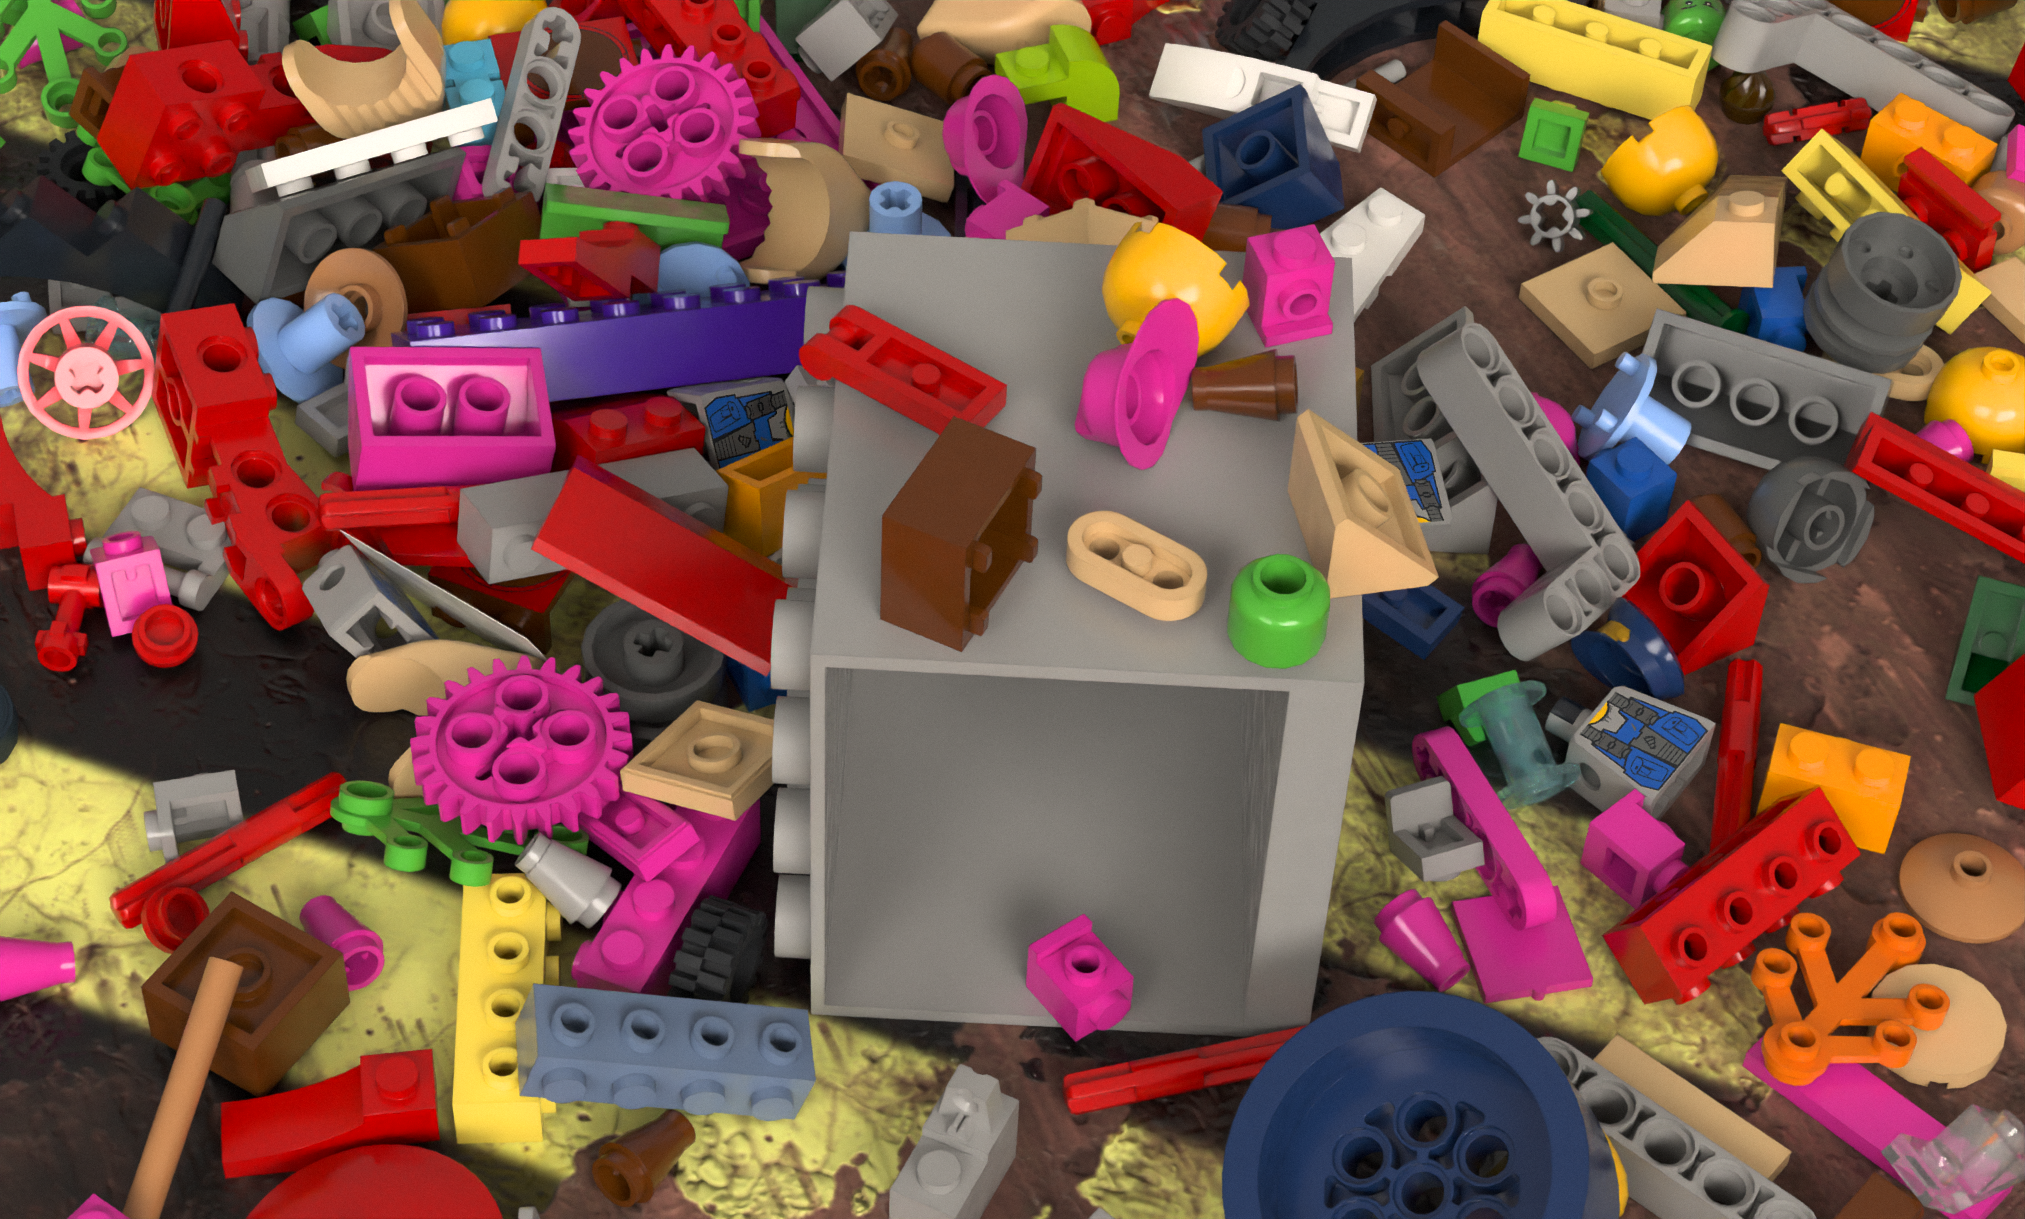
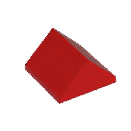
M1687 500L1637 552L1636 555L1640 564V578L1622 596V598L1632 601L1662 632L1674 650L1684 676L1754 645L1770 587L1692 501Z

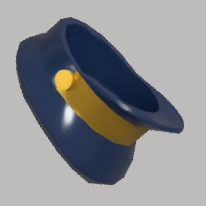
M1616 598L1608 613L1607 623L1597 631H1583L1580 635L1571 639V648L1578 661L1591 675L1611 689L1625 686L1661 701L1673 699L1684 694V674L1670 643L1654 622L1628 599Z

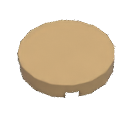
M1937 964L1907 965L1887 974L1874 989L1871 998H1907L1913 986L1917 984H1931L1942 989L1947 994L1950 1006L1943 1024L1936 1030L1926 1031L1915 1028L1912 1025H1907L1914 1031L1917 1037V1043L1911 1059L1904 1067L1886 1068L1910 1083L1926 1087L1932 1081L1948 1083L1946 1089L1964 1088L1985 1078L1999 1060L2004 1047L2007 1028L2001 1006L1982 983L1960 970ZM1868 1026L1867 1037H1873L1877 1026Z

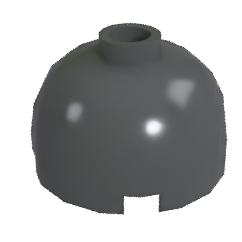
M1823 456L1793 457L1777 464L1762 477L1754 489L1746 511L1747 526L1757 537L1755 545L1762 553L1761 558L1769 566L1796 583H1818L1827 579V577L1816 571L1835 563L1844 568L1856 557L1864 545L1874 520V504L1866 500L1865 488L1870 489L1866 480L1838 462Z

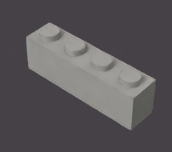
M695 448L598 464V466L723 533L729 486ZM569 470L460 489L457 542L488 584L567 570L565 567L531 550L540 526L561 491Z

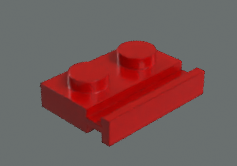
M1923 147L1904 156L1903 163L1908 166V170L1900 176L1897 197L1922 222L1941 235L1955 255L1974 274L1989 268L1998 233L1993 229V225L2001 220L2002 213Z

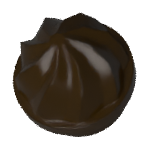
M1734 71L1731 77L1723 81L1719 91V99L1722 103L1724 115L1733 122L1745 125L1756 124L1762 121L1766 113L1773 108L1776 98L1772 81L1769 79L1766 71L1756 73Z

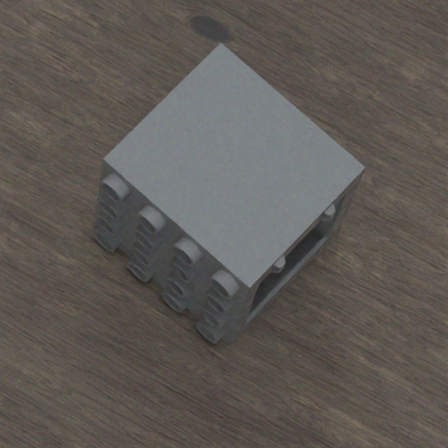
M850 231L845 287L808 286L804 344L816 333L826 334L829 332L830 320L846 305H855L1007 384L1006 406L984 428L1035 447V471L1039 472L1043 477L1042 491L1033 500L1031 535L1035 536L1039 541L1038 554L1032 563L1025 561L1022 563L989 612V624L982 636L974 634L962 652L880 619L882 515L940 435L837 379L835 386L808 385L798 386L793 436V470L827 473V478H809L808 484H798L797 490H787L785 501L782 575L786 578L799 579L797 588L788 587L786 600L776 599L773 617L771 689L787 690V696H777L774 716L772 782L787 784V788L779 787L777 792L773 871L774 873L810 874V876L779 875L775 913L774 954L775 957L811 959L812 1015L1062 1028L1026 987L1028 945L1078 916L1085 914L1092 921V932L1134 977L1131 1009L1119 1023L1107 1030L1250 1037L1310 1024L1364 689L1362 595L1331 598L1326 638L1317 655L1302 665L1287 669L1265 668L1248 661L1234 649L1227 634V617L1231 584L1239 570L1252 560L1269 555L1288 554L1300 558L1313 566L1287 491L1297 417L1307 409H1310L1357 441L1352 258L1333 257L1335 267L1328 315L1333 322L1332 334L1265 348L1247 311H1245L1230 334L1213 351L1197 358L1195 367H1208L1277 349L1278 356L1295 355L1298 377V413L1281 414L1280 422L1210 410L1195 411L1191 377L1173 419L1164 452L1153 467L1145 470H1139L1129 465L1119 447L1083 438L1076 432L1074 425L1082 394L1083 379L1088 364L1098 353L1122 345L1117 339L1116 332L1118 329L1108 316L1102 295L1104 271L1118 245ZM1214 251L1227 263L1219 275L1233 290L1240 280L1241 282L1243 281L1246 252ZM1113 511L1123 514L1191 549L1202 558L1207 567L1206 592L1202 606L1196 613L1187 618L1176 621H1163L1151 618L1082 582L1071 573L1066 563L1067 535L1070 526L1076 519L1087 513Z

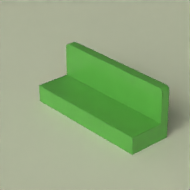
M546 183L539 239L579 237V231L602 230L604 223L621 221L637 225L640 232L661 246L660 252L674 244L694 241L719 246L722 249L723 235L728 234L730 221L726 206L723 204Z

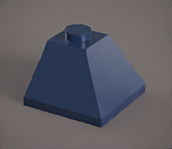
M1301 84L1202 129L1206 177L1223 191L1219 203L1258 207V213L1272 215L1271 228L1285 230L1306 226L1345 208L1340 164L1309 95Z

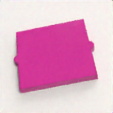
M1558 885L1553 886L1557 901L1555 920L1521 931L1514 929L1493 895L1452 901L1450 911L1484 1004L1530 996L1536 1001H1541L1544 999L1545 994L1592 986L1593 976Z

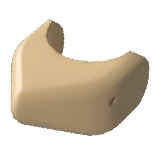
M389 0L390 17L401 44L395 51L384 58L361 63L340 61L323 54L310 42L304 40H296L284 47L282 65L288 83L311 116L325 131L338 138L350 139L442 112L446 83V52L442 38L435 25L417 0Z
M935 0L918 24L917 35L922 40L934 33L946 32L985 60L987 64L995 65L997 53L1049 43L1051 25H1073L1090 33L1092 21L1081 0Z
M774 138L739 139V153L756 158L758 166L767 173L766 183L772 190L768 198L773 206L768 214L771 224L764 231L765 241L755 248L752 258L739 263L749 282L768 284L769 279L791 276H804L805 280H818L826 277V273L834 272L848 255L850 231L867 232L869 230L870 189L838 151L823 143Z
M451 639L422 640L358 657L349 667L346 681L354 704L363 711L393 712L404 709L418 716H428L426 700L429 697L446 700L444 682L447 680L457 682L462 686L469 684L467 668L473 667L484 676L493 674V659L499 658L507 670H516L522 655L528 656L531 669L540 670L545 662L533 655ZM411 747L404 752L389 771L388 782L389 787L394 791V799L423 797L422 786H418L415 783Z

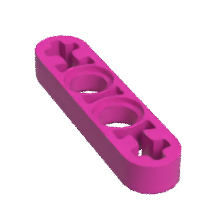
M1449 726L1415 735L1412 742V754L1417 774L1421 781L1442 776L1450 783L1453 815L1483 841L1485 865L1476 867V870L1507 920L1518 931L1554 921L1557 915V901L1547 872L1459 735Z

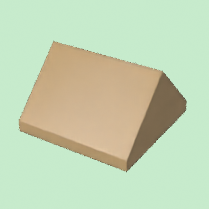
M1310 409L1299 415L1296 421L1287 491L1313 567L1323 574L1329 585L1330 599L1424 587L1438 579L1437 570L1400 470Z

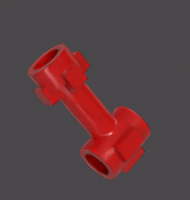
M69 563L63 566L54 565L50 570L48 599L51 604H59L55 620H52L50 630H38L35 639L38 660L50 670L58 672L72 670L76 666L78 656H85L89 644L87 634L79 633L85 609L104 607L93 564Z

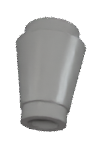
M540 832L531 839L515 862V866L525 873V876L570 924L577 920L585 927L591 928L606 912L621 888V883L610 876L612 872L611 867L553 839H548Z

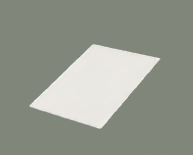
M340 530L370 561L392 579L404 593L430 608L431 606L433 608L437 606L447 615L467 626L464 628L500 649L533 655L544 662L548 660L527 638Z

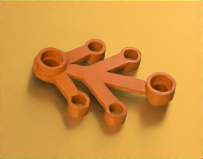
M1895 912L1878 920L1874 924L1867 941L1866 953L1836 983L1825 951L1831 935L1830 925L1825 919L1813 913H1799L1795 915L1790 922L1785 936V944L1797 956L1814 1009L1804 1020H1802L1790 990L1797 971L1795 959L1789 953L1776 948H1768L1759 952L1751 972V980L1762 991L1773 1023L1764 1034L1761 1050L1764 1056L1765 1067L1774 1078L1788 1085H1807L1824 1074L1830 1063H1880L1889 1068H1901L1909 1063L1917 1043L1916 1034L1907 1025L1931 1031L1938 1029L1943 1024L1950 1006V1000L1947 994L1937 986L1917 984L1910 989L1907 998H1865L1887 973L1890 974L1907 965H1918L1926 945V939L1921 924L1914 917L1905 913ZM1839 1026H1877L1873 1037L1830 1036Z

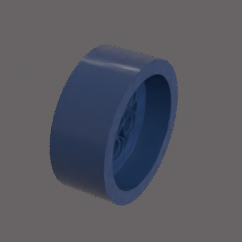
M1404 991L1363 998L1343 1005L1317 1018L1299 1030L1275 1052L1252 1081L1231 1125L1224 1154L1222 1199L1225 1219H1619L1620 1213L1619 1184L1608 1140L1598 1119L1552 1055L1527 1030L1501 1012L1473 1000L1438 992ZM1438 1116L1447 1117L1446 1129L1440 1137L1430 1142H1419L1420 1129L1425 1122ZM1496 1151L1509 1152L1508 1163L1503 1171L1490 1178L1479 1177L1480 1165L1484 1158ZM1382 1152L1383 1163L1376 1174L1369 1178L1357 1179L1356 1170L1360 1161L1371 1153ZM1434 1187L1444 1188V1199L1436 1210L1425 1215L1416 1214V1203L1421 1194Z

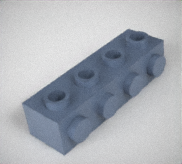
M533 983L515 1023L519 1096L546 1098L555 1103L585 1101L616 1104L624 1109L654 1107L685 1110L694 1115L724 1113L754 1116L763 1121H776L780 1119H795L816 1082L808 1010Z

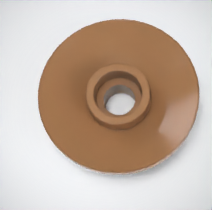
M345 248L331 253L315 268L306 287L304 312L325 296L332 293L340 294L350 300L357 308L365 324L363 339L352 347H393L391 333L405 331L408 316L405 289L393 266L374 251L364 248ZM366 302L368 305V315L365 311ZM349 349L330 363L346 369Z
M1939 834L1917 843L1904 857L1898 874L1900 896L1912 916L1932 932L1958 942L1984 944L2007 938L2024 924L2025 869L2013 855L1999 845L1969 834Z

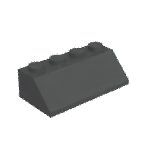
M458 146L429 153L400 163L373 168L369 172L329 182L225 215L212 263L255 304L272 297L280 299L304 291L315 268L331 253L345 248L371 250L385 241L384 232L392 226L402 224L407 227L430 212V202L437 197L449 195L452 201L466 152Z
M1658 308L1656 309L1642 354L1655 359L1657 364V373L1649 396L1691 422L1692 428L1685 444L1767 470H1771L1777 464L1790 458L1800 456H1823L1844 466L1859 428L1869 413L1873 412L1883 417L1894 384L1892 379Z

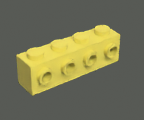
M1489 0L1482 12L1478 34L1479 42L1529 73L1530 82L1650 120L1680 106L1689 105L1695 111L1702 97L1713 47L1567 0Z
M1821 129L1781 170L1801 190L1795 197L1796 200L1819 221L1826 216L1835 225L1829 233L1837 242H1839L1844 232L1859 217L1876 212L1900 213L1921 221L1849 148L1824 129ZM1959 258L1958 262L1962 279L1958 295L1943 317L1935 324L1950 335L1992 293Z
M525 873L492 874L491 882L488 885L480 887L463 885L452 1097L457 1144L543 1142L544 1114L557 1113V1103L551 1102L546 1098L519 1096L515 1023L533 983L561 986L560 955L549 956V942L562 941L563 916L525 876Z

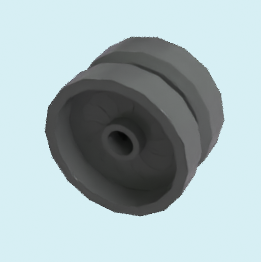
M624 599L605 607L587 626L581 645L582 669L585 682L599 676L603 679L604 695L610 693H617L619 695L620 712H628L630 733H632L633 758L697 700L728 707V690L725 677L727 655Z

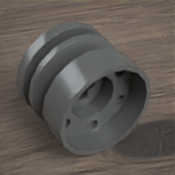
M1876 212L1859 217L1844 232L1831 253L1829 262L1821 269L1818 278L1807 291L1803 305L1806 328L1819 348L1842 365L1878 374H1886L1902 369L1918 354L1923 343L1931 335L1933 326L1943 317L1958 295L1962 279L1958 258L1946 240L1924 222L1904 214Z

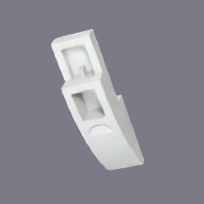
M1165 43L1149 93L1150 99L1226 119L1301 84L1309 95L1330 144L1357 153L1361 152L1377 101L1375 94L1320 80L1319 76L1314 73L1232 53Z

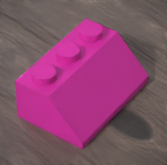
M350 347L348 450L353 491L490 484L550 473L556 443L541 348Z

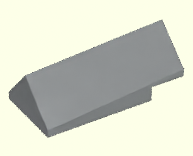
M1464 306L1371 365L1374 442L1432 438L1453 520L1451 528L1431 551L1488 554L1498 497L1425 388L1417 369V358L1421 351L1463 325L1474 322L1473 313Z

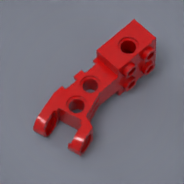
M231 40L129 55L96 141L128 187L133 190L136 187L142 189L153 186H168L176 182L203 177H218L225 173H231L239 152L275 146L276 139L286 135L289 128L317 121L311 116L291 89L283 69L281 52L261 54L256 65H248ZM335 44L314 46L323 54L336 60L352 63L375 61L393 52L392 50L379 47ZM432 141L425 143L428 154L432 151ZM391 153L368 159L371 169L394 163Z
M235 303L161 314L152 398L186 488L209 485L214 498L205 499L204 508L211 525L225 522L226 531L232 546L224 547L223 558L230 576L263 618L274 629L284 630L311 618L314 613L312 605L302 590L303 585L296 574L317 566L326 553L335 549H341L343 546L352 545L360 553L362 552L341 531H325L321 528L317 513L319 498L287 464L269 419V411L275 410L277 407L276 386L270 373H262L258 363L259 352L255 332L252 327L243 326ZM368 529L342 530L385 555Z

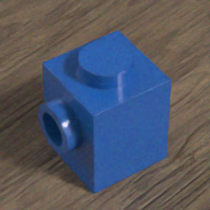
M1634 437L1613 449H1603L1589 461L1586 469L1588 481L1617 525L1630 540L1634 542L1666 523L1677 473L1639 438Z

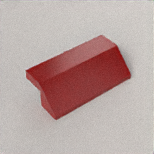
M1873 412L1869 413L1859 428L1844 467L2025 564L2024 492Z
M577 455L568 471L561 491L540 526L531 550L766 677L771 670L772 629L776 599L786 600L788 587H798L799 578L783 577L780 564L580 455Z

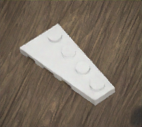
M489 98L266 162L245 170L252 193L276 187L279 197L313 188L311 176L334 170L336 180L338 181L372 171L368 159L391 153L393 162L396 164L427 155L428 151L425 143L443 137H448L450 147L485 138L482 126L497 122L498 119L492 100Z
M1381 187L1320 233L1332 257L1352 258L1354 322L1364 308L1369 309L1378 296L1381 283L1386 276H1392L1423 232L1425 214Z

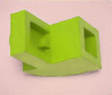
M1051 25L1049 43L996 54L995 73L1008 78L1018 88L1025 105L1049 100L1052 107L1055 104L1064 103L1104 122L1118 120L1120 95L1118 80L1097 41L1088 31L1073 25Z

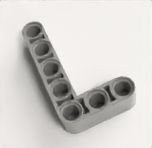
M1733 0L1712 44L1711 57L1729 69L1742 73H1756L1795 63L1850 96L1864 98L1868 106L1878 112L1899 93H1903L1959 124L1973 129L1976 133L1997 143L1998 146L2015 115L2014 110L2005 102L1826 0Z
M1470 322L1421 351L1417 358V369L1425 388L1547 571L1503 609L1498 616V632L1505 648L1517 659L1530 661L1580 635L1614 604L1616 598L1622 597L1637 583L1640 578V564L1633 547L1494 336L1481 324Z
M1552 1037L1536 1038L1552 1055L1581 1094L1616 1149L1627 1174L1629 1197L1659 1218L1817 1219L1814 1212L1803 1202L1569 1043ZM1446 1127L1440 1132L1438 1137L1442 1135ZM1496 1151L1490 1153L1480 1165L1479 1177L1490 1178L1503 1171L1508 1163L1509 1152ZM1434 1187L1426 1190L1430 1203L1436 1209L1444 1199L1443 1187ZM1714 1201H1719V1202H1722V1203H1724V1204H1726V1205H1721V1204L1716 1203V1202H1714Z

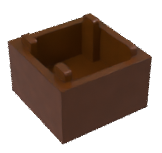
M511 187L500 189L493 196L451 201L449 195H442L430 202V212L407 227L402 224L392 226L384 232L385 241L371 249V251L385 258L399 275L406 293L408 314L484 307L532 274L518 265L520 240L539 239L541 214L532 191L514 193Z
M953 416L882 515L881 620L960 652L964 650L974 634L978 636L984 634L989 624V612L1022 563L1024 561L1032 563L1038 554L1039 541L1035 536L1031 535L1033 500L1042 491L1043 477L1039 472L1035 471V447Z
M231 891L141 986L151 1036L178 1050L209 957L220 958L243 966L244 969L210 1070L256 1097H264L350 1004L345 963L342 952Z

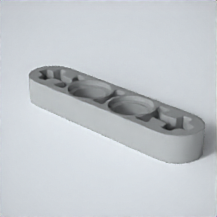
M557 7L543 9L526 22L521 31L483 177L482 192L484 197L493 196L494 193L502 188H512L511 184L504 180L515 173L518 165L525 167L516 173L514 189L518 192L532 191L536 202L539 201L543 193L581 42V32L578 23L564 9ZM548 27L552 30V39L558 45L552 48L546 57L540 55L547 51L550 42V34L544 30ZM528 73H535L544 78L550 90L548 99H540L530 91L527 84ZM515 123L526 124L533 130L537 138L535 150L527 149L517 141L514 134Z

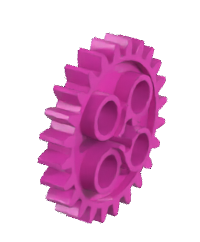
M667 44L663 49L661 59L653 60L651 53L645 48L641 52V64L633 66L624 57L619 59L622 73L617 77L602 71L600 77L605 85L602 91L585 89L584 94L591 107L574 108L573 113L580 126L568 131L575 145L574 148L569 150V153L577 167L576 172L585 188L710 203L708 194L713 190L725 196L730 194V190L725 182L728 176L745 178L746 173L739 159H753L754 157L739 153V139L761 137V131L755 120L760 114L744 78L739 79L733 64L728 63L721 67L716 53L711 51L700 60L695 47L689 45L681 58H677L671 44ZM653 166H656V167L653 168L652 170L646 171V170H648L649 168H651V167H653Z
M527 655L521 656L516 670H507L499 658L493 659V674L484 676L473 667L467 668L469 684L462 686L457 682L447 680L444 682L446 700L436 697H429L426 700L428 716L416 717L415 728L417 737L410 739L415 783L418 786H422L426 805L438 804L441 821L447 822L460 816L463 834L468 835L482 824L487 826L488 841L492 843L501 836L504 829L513 830L517 845L524 844L528 830L538 829L548 839H552V825L561 822L567 829L575 833L579 831L578 814L580 812L599 819L602 816L601 798L612 801L618 800V781H621L620 770L629 763L630 759H633L632 733H630L628 712H620V701L617 693L604 695L603 679L601 677H595L582 684L581 666L576 664L562 675L556 673L555 658L552 657L543 664L540 670L531 669L530 660Z

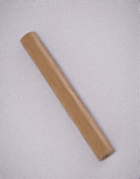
M209 957L122 1212L130 1219L160 1218L244 969L243 966L216 957Z

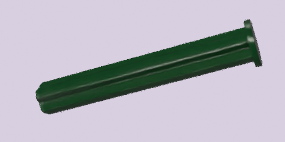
M1587 190L1581 196H1578L1575 201L1580 209H1593V214L1588 217H1581L1579 224L1604 246L1613 242L1652 279L1658 245L1595 191ZM1656 283L1686 311L1688 318L1745 334L1750 323L1749 314L1741 308L1733 309L1706 285Z

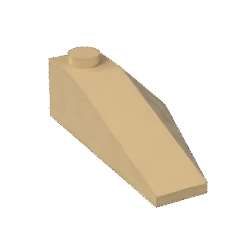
M1730 175L1658 246L1652 283L1773 288L1788 177Z

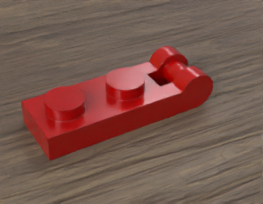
M846 305L830 320L829 332L826 334L816 333L799 349V360L803 368L814 378L828 381L833 377L939 435L953 416L984 428L1006 406L1007 384L855 305Z

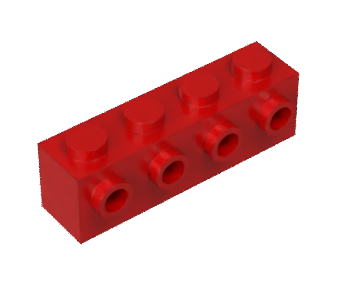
M618 0V5L660 57L667 44H671L677 58H681L689 45L695 47L700 60L712 51L716 53L721 67L728 63L733 64L739 79L744 78L758 108L760 116L755 120L761 131V137L759 138H770L795 128L797 101L801 97L799 83L793 72L788 68L784 69L771 54L764 37L757 31L753 32L740 16L733 0Z
M1820 786L1780 797L1609 929L1602 937L1644 1005L1673 999L1676 1005H1681L1698 997L1711 986V982L1707 977L1719 967L1721 969L1729 968L1749 957L1756 950L1752 941L1763 932L1769 934L1790 924L1792 918L1800 913L1797 905L1807 897L1809 899L1819 897L1837 887L1844 880L1840 871L1859 857L1861 853Z

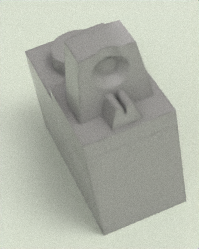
M959 1064L923 1125L920 1140L890 1188L889 1219L981 1218L1016 1157L1019 1100L1001 1093L998 1079L988 1074H977L971 1067Z

